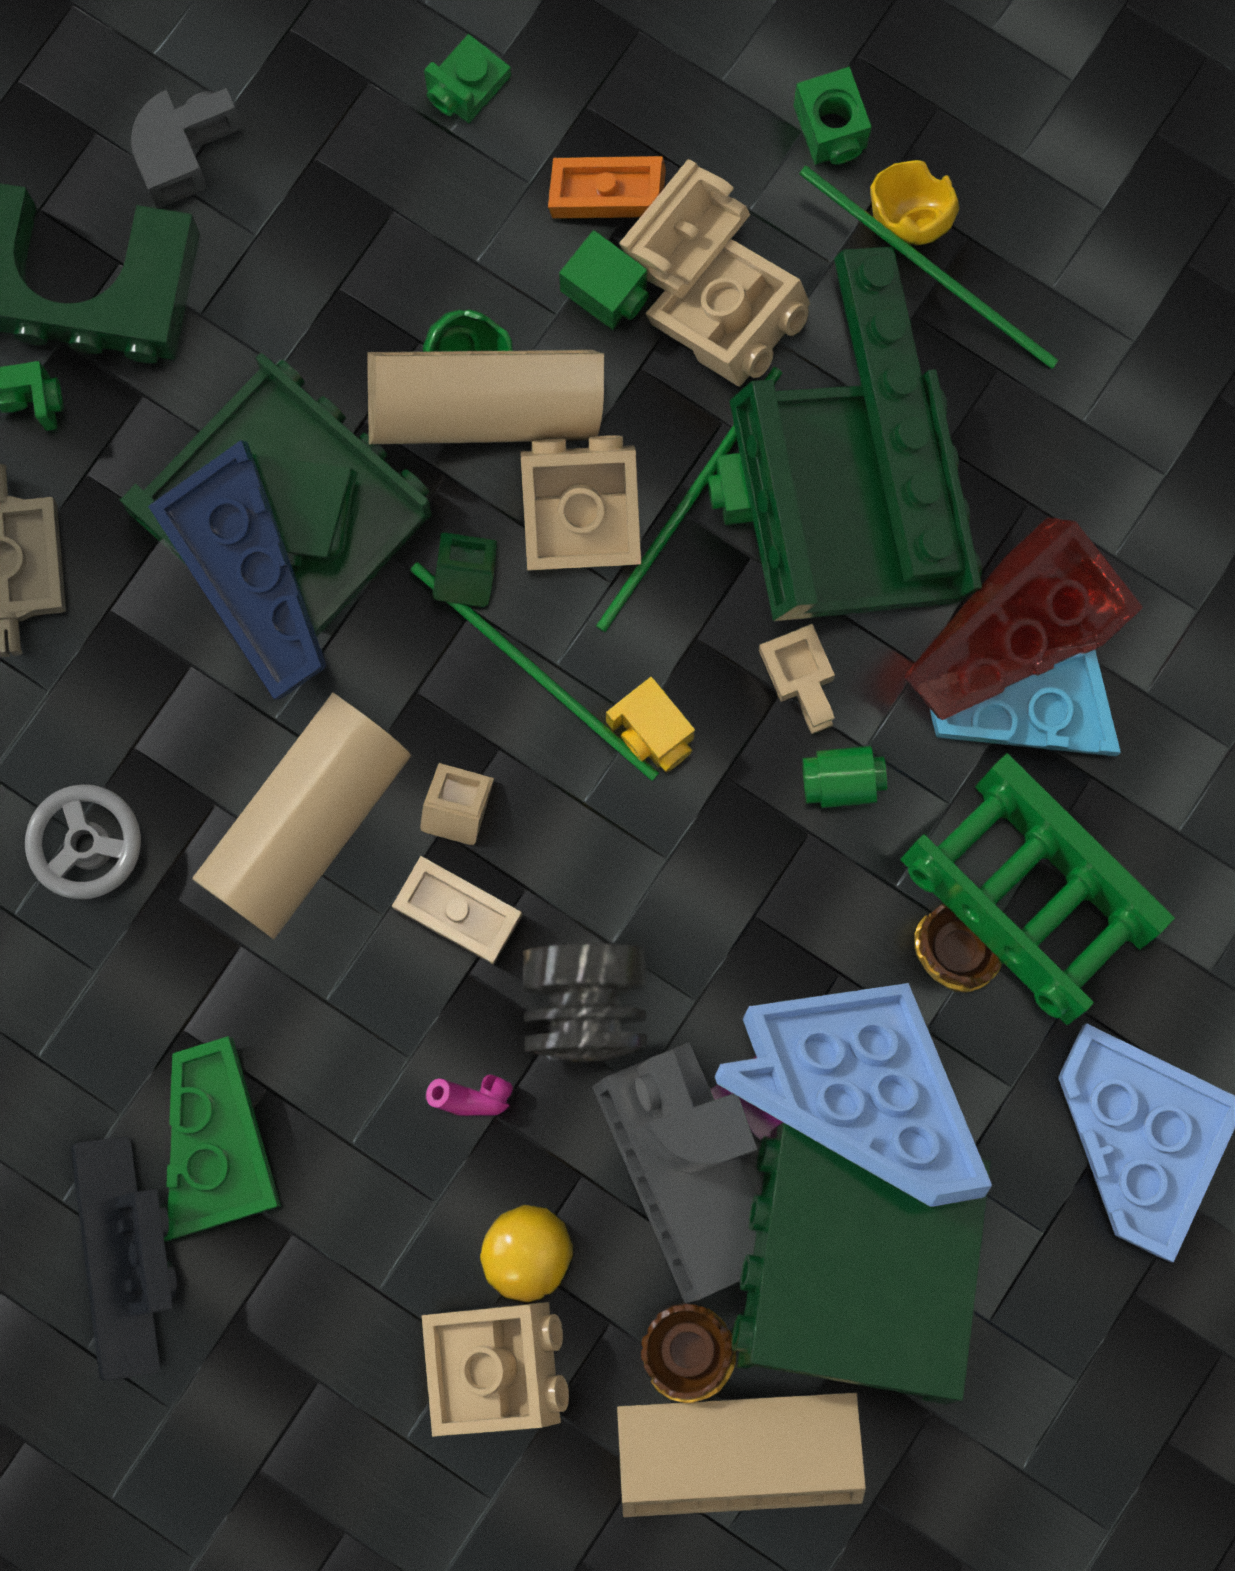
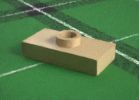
M420 856L392 905L393 909L493 965L522 917L521 911Z

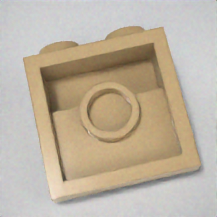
M730 239L683 299L665 290L646 312V315L654 327L692 349L698 362L740 387L749 376L758 378L767 371L773 359L772 348L784 334L793 336L803 328L808 318L810 302L799 278Z
M606 435L588 438L589 448L566 449V439H538L532 441V451H521L527 570L641 564L636 450L634 445L623 446V436Z
M549 1302L421 1315L432 1437L542 1428L561 1423L560 1412H564L567 1409L569 1391L565 1378L562 1375H556L554 1351H558L562 1346L563 1329L559 1317L556 1314H550Z

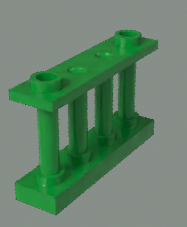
M1007 753L975 786L983 795L984 802L940 845L936 846L923 834L900 860L908 867L911 879L921 889L933 892L1034 993L1035 1001L1044 1012L1054 1018H1060L1066 1025H1069L1094 1003L1080 988L1126 941L1132 942L1139 950L1161 934L1175 917ZM1006 818L1025 836L1026 842L978 888L954 863L998 819ZM1042 858L1048 859L1066 877L1067 884L1020 929L996 904ZM1083 900L1091 901L1108 918L1109 925L1063 972L1038 946Z

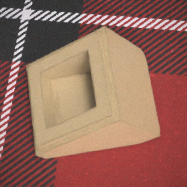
M439 763L423 804L421 831L464 844L474 845L479 834L494 778Z

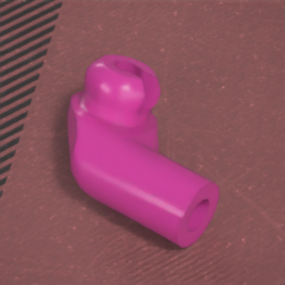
M492 1074L486 1075L483 1078L480 1091L439 1078L432 1081L428 1086L426 1099L432 1107L459 1116L499 1115L510 1105L506 1102L513 1091V1086L509 1081Z

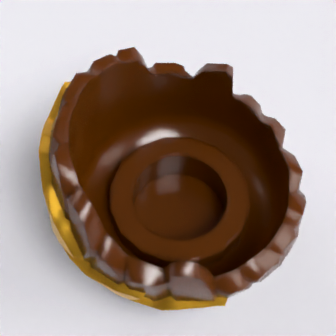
M942 903L928 916L925 915L917 925L914 934L916 955L927 973L935 981L954 992H971L984 987L999 972L1003 961L945 904Z
M684 1303L661 1311L648 1327V1334L642 1338L643 1349L641 1350V1359L644 1362L643 1366L649 1377L653 1378L651 1383L657 1391L671 1400L693 1403L713 1396L726 1384L736 1365L737 1356L736 1351L732 1350V1334L728 1330L726 1323L713 1311L702 1306Z

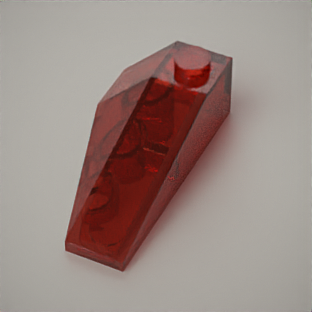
M1048 517L1002 560L984 581L982 588L972 595L907 671L904 677L937 718L944 720L1002 693L1006 687L1031 675L1039 676L1054 669V665L1079 653L1086 654L1103 646L1143 607L1076 521Z

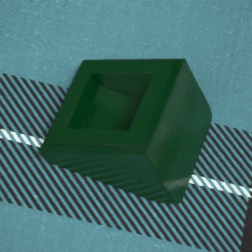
M441 532L433 598L439 601L472 606H487L494 576L497 541Z

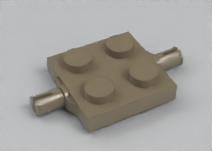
M1 463L0 657H10V653L13 656L22 654L19 633L20 621L35 615L66 612L57 502L53 497L23 500L8 496L7 465Z

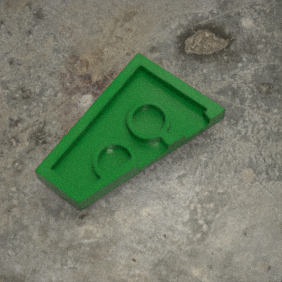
M227 1036L173 1053L169 1125L172 1126L170 1165H167L168 1235L164 1238V1242L281 1206L233 1037Z

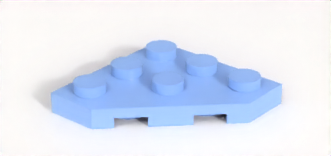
M1086 1023L1082 1026L1058 1078L1115 1236L1168 1262H1174L1235 1129V1096Z

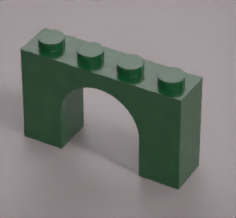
M0 183V332L12 333L15 339L32 345H46L48 339L67 342L72 349L87 354H101L103 348L123 351L127 358L143 363H156L158 357L175 360L200 236L192 214L136 205L124 266L114 283L103 293L90 300L79 303H58L37 295L28 287L26 281V259L37 206L26 187Z

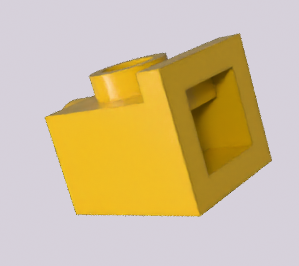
M652 677L648 678L606 712V723L613 731L621 725L627 729L621 734V737L641 762L649 757L658 768L661 766L665 772H668L679 765L693 751L688 744L694 740L695 729Z

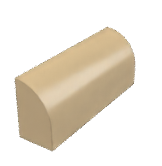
M594 350L367 352L369 444L532 442L533 440L561 438L566 439V441H589L588 438L597 436L599 433L604 402V353Z
M332 693L192 879L265 934L275 939L410 759L411 754L380 726L335 693Z
M857 1393L617 1407L623 1517L862 1504L866 1487Z

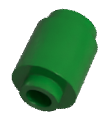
M871 746L816 751V757L802 758L807 804L821 803V808L877 803V791L887 790L884 756L873 757Z

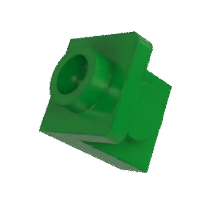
M468 34L440 66L430 62L424 69L428 91L426 93L427 97L445 115L452 116L456 113L469 124L511 77V67Z
M40 361L0 367V413L23 410L27 407V402L33 401L36 419L45 431L57 429L55 412H60L64 409L58 378H50Z

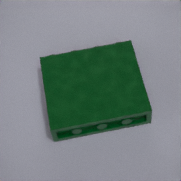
M260 353L255 358L259 367L255 375L144 490L135 483L120 501L129 515L185 564L148 506L240 440L248 442L251 452L254 454L353 468L358 472L351 498L343 553L334 561L302 556L301 567L292 566L316 637H318L432 515L429 501L425 498L429 494V490L407 469H404L400 474L392 469L384 461L388 456L386 451L379 444H369L368 434L363 432L357 438L342 424L346 420L345 415L329 399L321 396L316 401L301 388L305 384L304 379L287 362L280 359L274 364L264 354Z
M928 370L922 375L965 569L955 577L904 582L862 386L775 391L773 380L751 381L729 401L773 621L955 604L982 588L980 579L982 574L981 560L974 551L969 527L970 508L962 494L957 470L959 464L958 452L955 445L951 442L946 418L947 399L944 392L940 389L936 370Z
M784 1122L772 1129L770 1137L763 1136L757 1156V1170L765 1173L762 1194L754 1196L749 1213V1230L756 1231L753 1255L747 1254L745 1256L741 1270L740 1288L743 1291H748L745 1315L739 1314L737 1316L732 1333V1350L739 1352L737 1368L762 1367L923 1396V1401L945 1405L963 1401L987 1194L983 1198L930 1207ZM982 1159L989 1176L991 1161Z

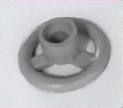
M73 785L51 794L34 811L25 835V853L33 874L52 892L71 899L96 898L117 888L134 869L141 847L139 824L130 806L116 793L96 785ZM81 802H93L111 811L120 823L124 840L111 838L109 833L100 825L87 821ZM63 808L69 831L64 839V848L48 864L42 847L43 833L52 816ZM91 834L94 839L92 848L87 852H78L76 848L77 840L82 835ZM110 857L119 859L107 874L96 880L75 882L63 878L74 865L82 869L92 870L103 866Z

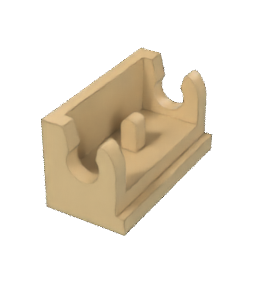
M688 159L619 244L627 255L647 269V281L683 299L748 219L750 213L744 204L729 197V194L734 190L732 185L719 176L698 167L697 163Z

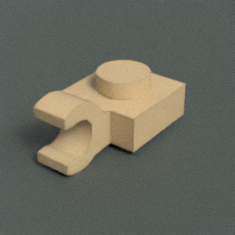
M813 624L759 645L760 655L780 701L782 702L795 696L798 697L803 716L811 734L832 727V720L835 717L821 686L834 681L835 674Z

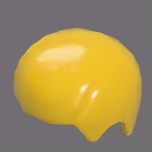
M914 160L895 163L879 172L870 186L874 218L909 245L927 244L940 238L949 231L959 211L958 199L949 176H944L942 180L935 178L931 175L926 163L923 161Z
M522 1205L507 1211L494 1221L486 1233L482 1244L480 1260L486 1280L505 1298L523 1302L542 1299L545 1295L551 1294L562 1281L572 1258V1243L565 1223L547 1208Z

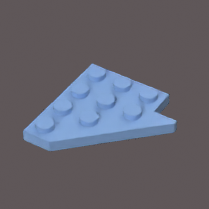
M909 983L748 1007L743 1017V1022L757 1058L720 1064L715 1075L718 1085L930 1207L986 1196L992 1187L991 1181Z

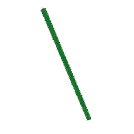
M805 165L799 172L800 176L1052 369L1058 362L1057 358Z
M773 367L765 380H773L775 385L783 372L777 367ZM734 425L641 559V564H638L597 623L596 627L599 630L606 632L708 483V476L713 475L717 470L718 456L727 455L737 441Z
M415 563L410 571L433 590L435 577L420 563ZM447 602L651 781L655 780L659 775L655 768L645 760L641 762L624 741L468 605Z

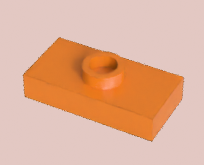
M663 157L553 158L548 209L552 218L641 217L664 189L666 166Z

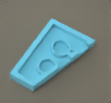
M1093 642L928 677L923 682L935 734L938 738L1116 757L1121 753Z

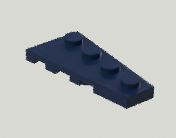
M240 440L148 507L273 699L281 700L324 670L327 665L248 442Z

